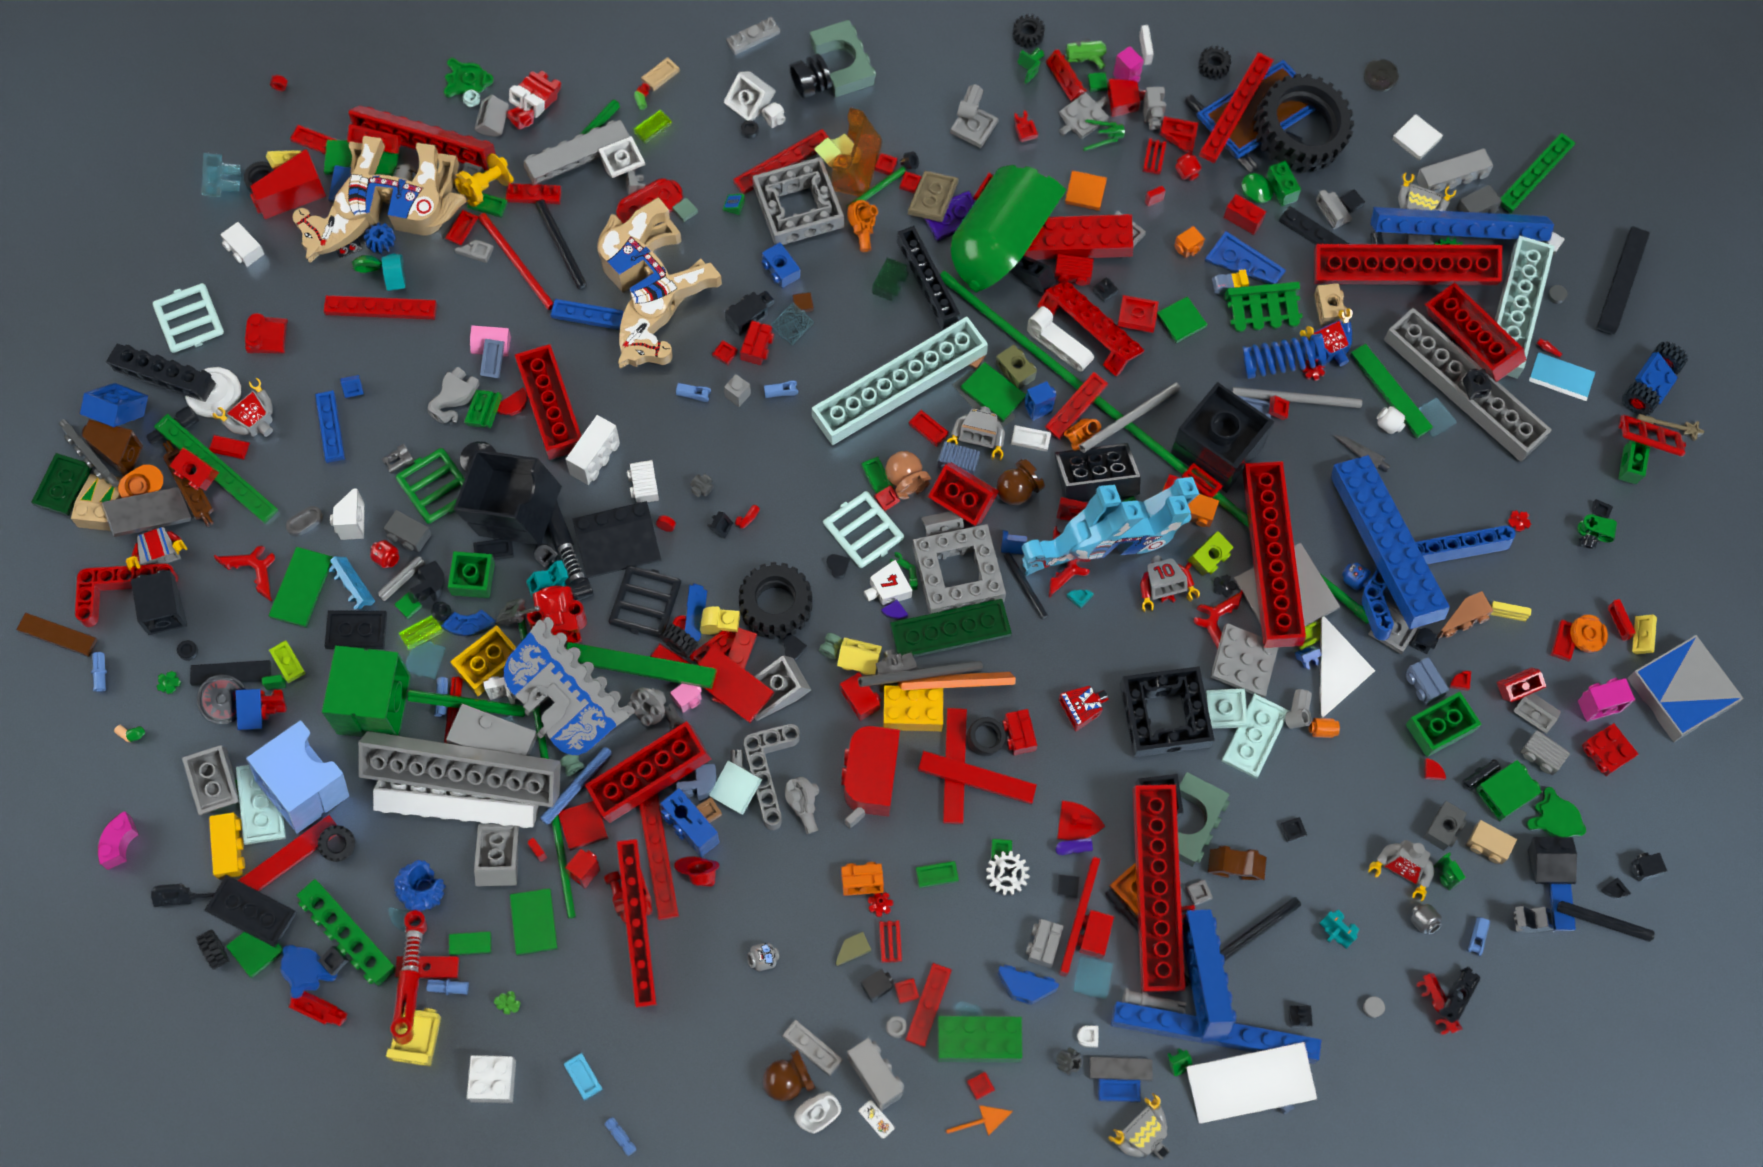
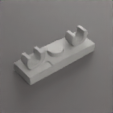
M769 17V19L727 38L726 43L734 55H737L780 34V29L773 18Z

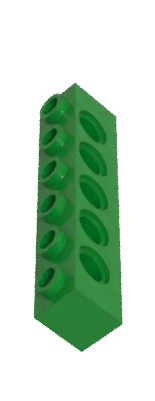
M316 879L296 895L300 899L298 904L305 912L308 909L312 912L313 915L310 918L318 926L322 924L326 928L324 933L331 941L335 938L339 942V945L336 947L344 955L348 953L353 958L350 962L357 970L362 968L365 971L363 977L371 985L375 983L379 987L395 973L396 967ZM318 901H324L320 909H315V904ZM332 915H336V921L334 923L329 924V917ZM344 930H350L346 938H341V933ZM363 944L362 950L354 953L355 946ZM370 959H376V964L373 967H367V962Z

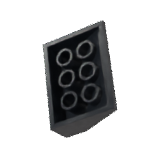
M1128 443L1092 447L1085 453L1080 449L1055 452L1064 498L1082 502L1090 501L1096 494V489L1099 486L1115 485L1119 497L1140 494L1141 476Z
M647 501L572 518L587 578L625 570L628 566L637 567L662 561Z

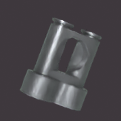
M404 444L398 446L397 450L385 456L384 459L382 458L384 464L388 465L387 469L390 473L395 472L406 464L410 465L414 462ZM400 457V460L392 465L389 464L393 460Z

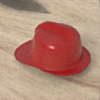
M688 856L677 860L674 863V868L680 873L687 874L693 885L712 887L715 884L716 870L720 864L717 861Z

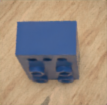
M113 383L85 392L80 414L116 427L143 417L148 395Z
M680 788L661 802V813L663 814L662 818L669 826L672 824L677 836L681 840L685 839L701 858L720 843L718 832Z

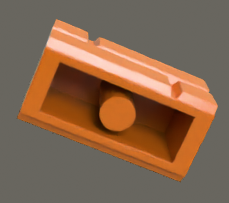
M868 862L865 865L850 863L841 867L843 896L884 893L881 863Z

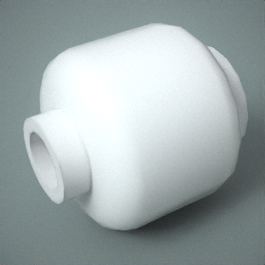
M1394 407L1383 408L1376 418L1378 426L1388 434H1393L1396 431L1399 433L1405 427L1404 414Z

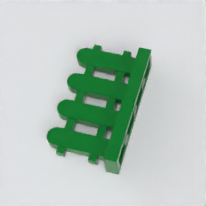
M1290 282L1228 288L1224 295L1225 301H1231L1227 303L1228 308H1232L1233 320H1230V326L1234 325V329L1238 333H1242L1246 329V324H1252L1255 331H1260L1264 327V322H1270V326L1273 329H1279L1282 321L1288 320L1290 327H1297L1300 319L1303 318L1302 313L1298 311L1297 301H1300V295L1296 296L1300 290V283ZM1279 303H1285L1287 315H1281ZM1267 304L1269 316L1263 317L1261 305ZM1243 306H1249L1251 318L1245 319Z

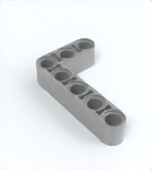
M794 724L752 733L744 739V750L750 773L768 781L766 785L758 786L756 795L764 825L769 830H777L782 824V819L765 754L793 747L799 743V728ZM793 732L796 736L790 739L786 737V734ZM775 737L777 741L771 744L767 742V739ZM756 742L758 746L751 749L748 747V744ZM760 760L763 764L760 767H755L753 762ZM765 797L773 799L770 804L762 802ZM770 816L778 818L774 823L769 822L767 819Z

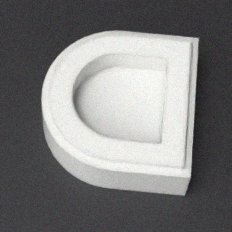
M1083 1026L1077 1033V1040L1081 1046L1098 1048V1026Z

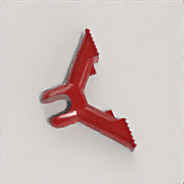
M1057 526L1053 530V540L1061 535L1057 530ZM1077 558L1068 561L1067 567L1060 573L1056 572L1055 578L1052 577L1050 579L1049 597L1051 598L1074 575L1087 576L1090 570L1080 568L1076 563L1080 561L1089 562L1091 559Z
M258 546L250 555H214L215 560L228 570L232 567L238 569L242 566H251L255 569L257 578L254 583L257 584L256 590L267 600L272 601L267 568L275 560L273 553L269 554L264 560H258L265 550L264 546Z
M1243 590L1215 607L1204 604L1197 607L1198 611L1208 614L1209 619L1195 617L1193 621L1197 626L1207 628L1217 650L1222 635L1217 624L1219 617L1225 613L1231 614L1233 609H1238Z

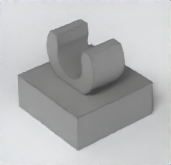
M635 170L627 172L626 184L628 195L636 192L637 189L645 187V183H638L643 181L644 176H635Z

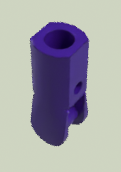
M1092 839L1059 842L1055 849L1058 855L1092 852Z

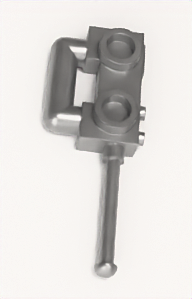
M523 598L509 601L506 603L505 608L501 609L495 623L500 626H510L514 622L521 623L525 614L539 611L540 607L535 606L525 610V600Z

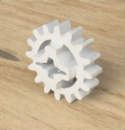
M1003 851L1000 858L997 855L994 856L995 862L989 861V865L992 868H986V872L990 873L986 880H992L989 886H996V893L1003 890L1004 896L1007 891L1014 895L1015 889L1021 892L1020 885H1027L1024 879H1029L1030 875L1025 874L1029 867L1023 866L1026 860L1020 861L1019 854L1013 857V853L1010 851L1009 855L1006 856ZM1005 860L1013 861L1015 863L1013 865L1006 864ZM996 866H998V869L1000 870L999 875L997 877H995L994 870ZM1004 869L1007 871L1013 870L1011 878L1009 876L1001 878L1005 872ZM1021 870V878L1018 881L1016 872ZM1002 882L1009 883L1011 886H1010V887L1003 886V885H1001V883H1002Z

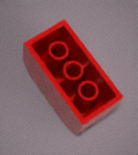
M865 726L853 734L849 749L845 748L844 766H847V768L842 769L841 785H845V801L852 810L863 808L865 814L889 817L899 745V729Z

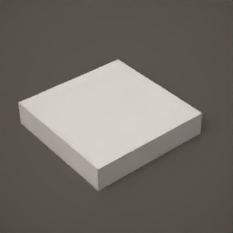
M1415 114L1393 136L1392 140L1416 159L1420 160L1441 140L1443 135Z

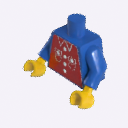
M1346 309V316H1344L1343 310L1339 311L1338 315L1343 319L1342 322L1338 320L1315 332L1311 326H1307V334L1305 330L1300 331V336H1306L1309 343L1312 334L1322 333L1327 363L1335 359L1339 366H1343L1349 362L1345 354L1348 353L1352 344V327L1349 320L1352 317L1351 309ZM1315 347V357H1316V356L1318 355V353H1317V350H1316V347Z

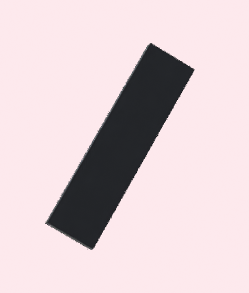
M271 661L191 665L190 684L192 686L202 685L207 679L216 675H229L238 679L241 683L262 681L263 677L271 676Z

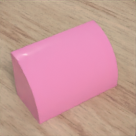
M471 327V354L483 355L485 339L505 342L503 356H508L511 340L509 328Z

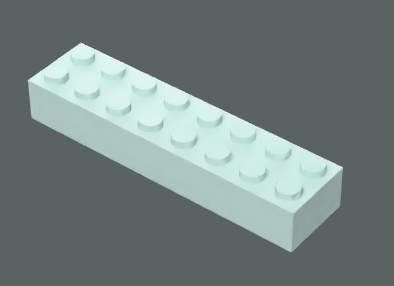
M1519 236L1513 246L1495 321L1523 347L1527 359L1555 246ZM1526 361L1508 373L1507 376L1518 379L1524 370Z

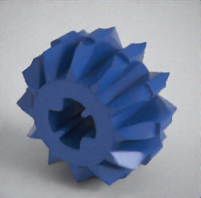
M378 222L377 226L370 225L371 229H365L364 241L367 248L371 249L372 252L379 251L382 254L383 250L389 252V247H394L393 241H396V237L393 234V229L388 227L386 223L381 226Z

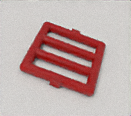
M1627 415L1620 416L1618 428L1622 430L1623 438L1680 457L1685 455L1686 442H1683L1681 433ZM1629 424L1638 427L1639 435L1630 432ZM1647 430L1655 432L1658 441L1648 438ZM1665 436L1673 438L1676 447L1666 444Z

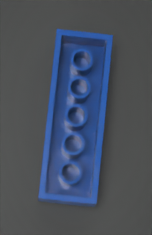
M1211 909L1189 910L1182 923L1183 948L1202 1042L1227 1040L1229 1033L1232 1032L1233 1024L1236 1023V1012L1231 1007L1232 993L1227 988L1228 974L1223 969L1224 955L1220 954L1219 949L1221 945L1220 936L1216 935L1215 930L1217 928V921L1212 916Z

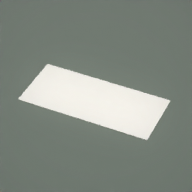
M1304 1042L1187 1067L1199 1123L1317 1099Z

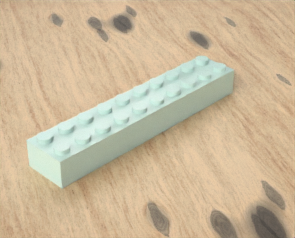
M965 317L812 407V418L833 446L987 354L988 344L970 319Z

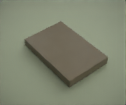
M924 171L909 206L908 215L943 222L958 185V178Z

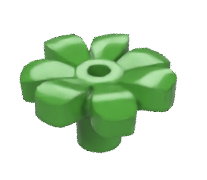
M514 992L500 993L499 997H495L494 1004H496L499 1010L504 1009V1014H510L511 1011L515 1013L519 1010L520 1001L515 1000Z

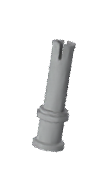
M1125 988L1123 993V1003L1185 1013V1001L1149 996L1146 992L1129 991L1128 988Z

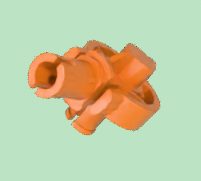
M865 200L851 203L847 210L848 220L853 227L855 235L859 237L860 252L872 250L870 235L873 234V226L876 221L875 216L878 214L877 207L870 205Z

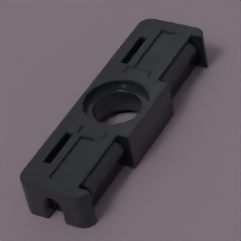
M1470 967L1460 970L1462 972L1457 982L1453 983L1444 1007L1439 1010L1440 1014L1450 1023L1460 1019L1480 981V976L1477 973L1473 974V970ZM1457 990L1462 993L1463 999L1459 998Z

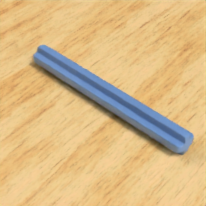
M603 747L559 795L554 806L549 807L540 816L543 823L550 824L610 758L612 752L607 747Z

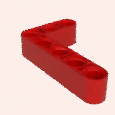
M169 564L140 565V568L133 566L131 570L128 569V566L82 569L77 575L75 616L83 626L93 627L99 619L100 591L132 589L131 579L137 578L139 575L156 574L160 570H170L175 576L176 582H178V574ZM128 575H131L128 580H125ZM112 576L110 580L105 581L107 577ZM92 577L89 582H86L88 578ZM91 595L90 599L85 600L87 596ZM90 613L89 617L83 619L86 614Z

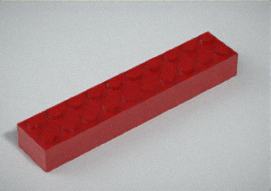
M1317 244L1314 248V284L1451 285L1455 282L1457 285H1499L1502 282V245Z
M1283 461L1245 463L1242 474L1264 648L1303 646L1306 632Z
M1136 785L1133 787L1141 992L1185 991L1176 785Z

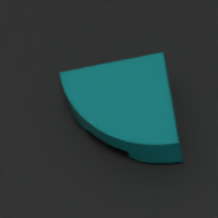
M1072 590L1066 597L1081 609L1094 596V593L1089 590Z

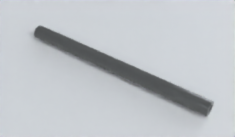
M972 661L858 678V684L860 687L978 671L983 669V664L981 661Z

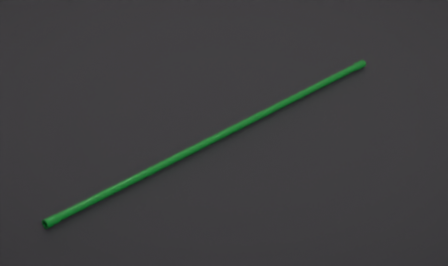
M945 270L940 273L944 284L948 288L954 290L1075 389L1078 390L1082 386V381L959 284ZM1100 396L1093 402L1115 421L1124 416ZM1133 422L1124 427L1182 475L1189 468ZM1218 491L1213 499L1219 500L1218 504L1249 528L1248 515ZM1320 573L1333 596L1353 611L1358 618L1368 624L1369 621L1363 606L1355 602Z

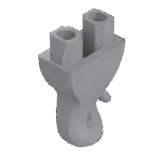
M456 367L451 373L447 372L442 381L440 394L428 404L429 415L442 424L447 423L451 419L456 423L458 420L457 412L453 410L443 412L440 409L463 406L470 403L480 385L479 380L470 376L466 382L462 379L466 374L459 367Z

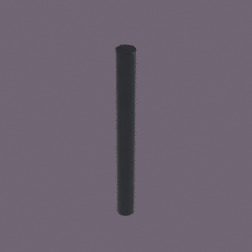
M1010 552L1004 555L1005 560L1042 620L1047 618V612Z

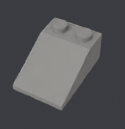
M783 655L754 676L774 691V694L757 714L755 720L758 721L796 702L811 691L793 658Z
M219 745L182 758L199 815L239 802L233 768L226 747Z
M478 824L474 865L476 886L517 885L519 826Z

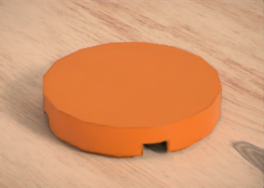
M1591 614L1575 619L1570 631L1571 638L1576 647L1587 653L1601 650L1606 645L1608 639L1606 626L1599 621L1598 617Z

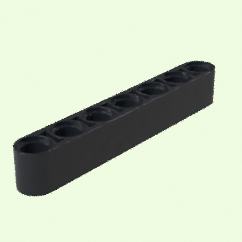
M1635 226L1630 228L1596 327L1597 329L1615 335L1620 325L1650 232Z

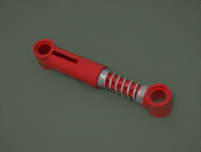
M417 910L410 911L404 918L407 940L405 942L406 947L404 948L405 957L403 958L402 971L399 972L394 1017L390 1027L393 1039L401 1045L410 1043L414 1037L413 1026L420 977L417 970V964H419L417 960L420 958L418 956L420 953L419 949L421 948L419 944L422 942V936L427 930L425 917L422 912ZM414 922H420L417 926H411ZM402 1028H406V1029H407V1031H406L405 1033H403V1034H398V1031H399L400 1029H402Z

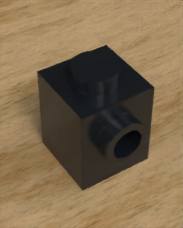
M1648 852L1637 855V859L1631 863L1632 873L1637 877L1638 882L1659 877L1667 872L1660 852L1649 855Z

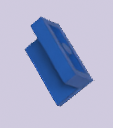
M261 689L236 690L237 729H262Z

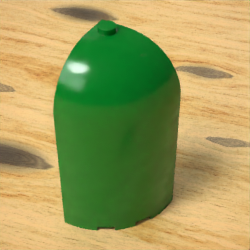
M1007 165L998 168L955 231L951 242L952 261L960 277L975 293L998 282L1020 261L1062 198L1066 189L1051 176L1045 177L1039 174L1037 169L1028 166L1019 168L1016 165Z

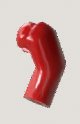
M752 505L744 518L741 516L736 518L735 525L741 529L746 528L755 519L760 508L757 505Z

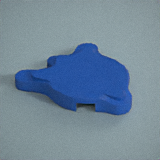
M287 945L283 948L280 971L284 979L290 984L291 997L297 999L302 996L305 990H317L320 985L318 980L330 982L336 980L337 974L335 976L330 975L319 962L321 957L315 951L294 945Z

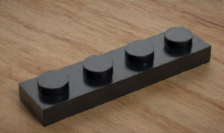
M1290 205L1279 218L1280 223L1315 245L1349 244Z

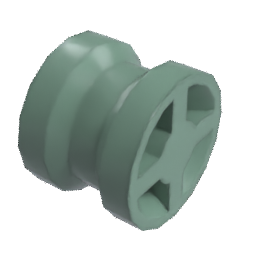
M568 754L560 760L561 765L566 769L565 773L567 776H573L584 769L583 763L578 760L579 755Z

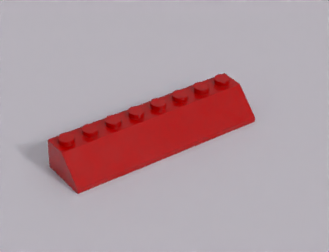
M357 106L348 112L352 124L401 135V146L417 150V143L435 145L439 154L454 155L459 163L465 164L467 162L474 164L486 171L489 170L487 156L491 153L496 154L494 145L489 141H481L469 135L464 136L455 131L443 130L438 126L426 125L421 121H412L404 116L398 117L386 111L381 112L372 107Z

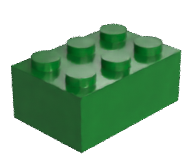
M1458 692L1411 717L1405 725L1425 756L1429 757L1472 734L1482 724L1462 693Z

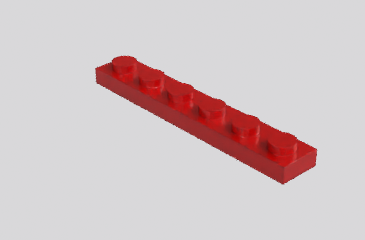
M326 295L323 312L325 315L435 320L437 302L436 300Z

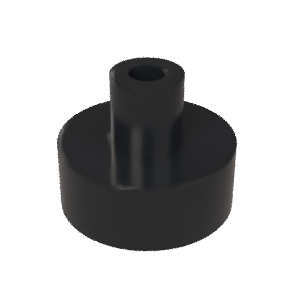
M914 151L904 154L903 159L900 160V164L907 170H914L919 166V158Z

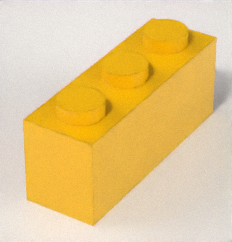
M234 812L209 816L213 875L218 880L224 879L226 875L230 877L243 876L242 869H245L244 857H241V850L244 849L242 837L240 838V830H242L241 818H238Z

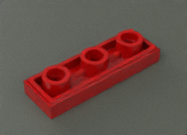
M405 956L396 957V978H399V972L402 971V963ZM419 956L420 958L417 960L419 962L417 964V970L420 974L419 978H458L459 957ZM431 965V968L425 971V967Z

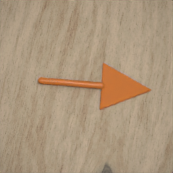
M979 1105L982 1119L947 1129L946 1133H952L984 1123L989 1136L1013 1111Z

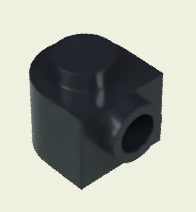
M541 543V545H537L533 552L535 559L544 568L547 565L549 567L552 566L557 560L556 556L558 553L548 544Z
M1428 628L1417 629L1411 645L1416 650L1428 654L1430 648L1435 649L1439 639L1435 638L1437 634Z

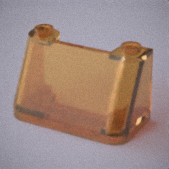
M850 108L848 112L849 131L847 137L853 140L854 146L851 156L841 154L835 158L832 166V186L834 191L861 196L870 188L875 165L882 147V138L863 111Z

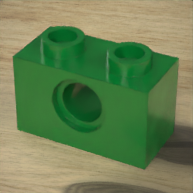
M1286 161L1270 166L1266 179L1271 183L1273 192L1280 205L1284 206L1297 201L1301 188Z
M1631 440L1624 446L1619 480L1637 484L1645 477L1650 446Z

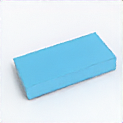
M582 1053L564 1063L584 1101L603 1090Z

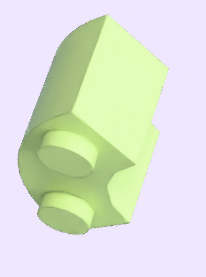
M846 134L836 139L827 138L815 148V151L833 168L841 167L848 163L853 164L861 155L857 146Z

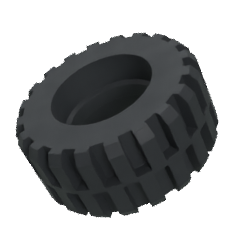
M771 562L770 566L762 564L759 570L756 568L751 570L750 576L746 575L743 579V584L740 585L738 595L740 614L745 625H749V629L752 632L758 631V636L764 638L765 635H769V639H775V636H780V639H784L786 634L794 635L797 633L796 629L801 630L805 626V621L807 622L810 618V612L812 611L811 586L809 581H806V576L803 573L798 574V569L794 566L790 569L786 563L777 565L776 562ZM770 588H782L792 594L794 603L783 613L770 614L758 606L757 600L764 591Z

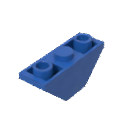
M1010 965L1000 966L997 973L1011 999L1030 1005L1056 992L1059 983H1056L1053 978L1043 977L1042 979L1036 977V974L1030 971H1024L1023 973L1015 971L1016 968Z

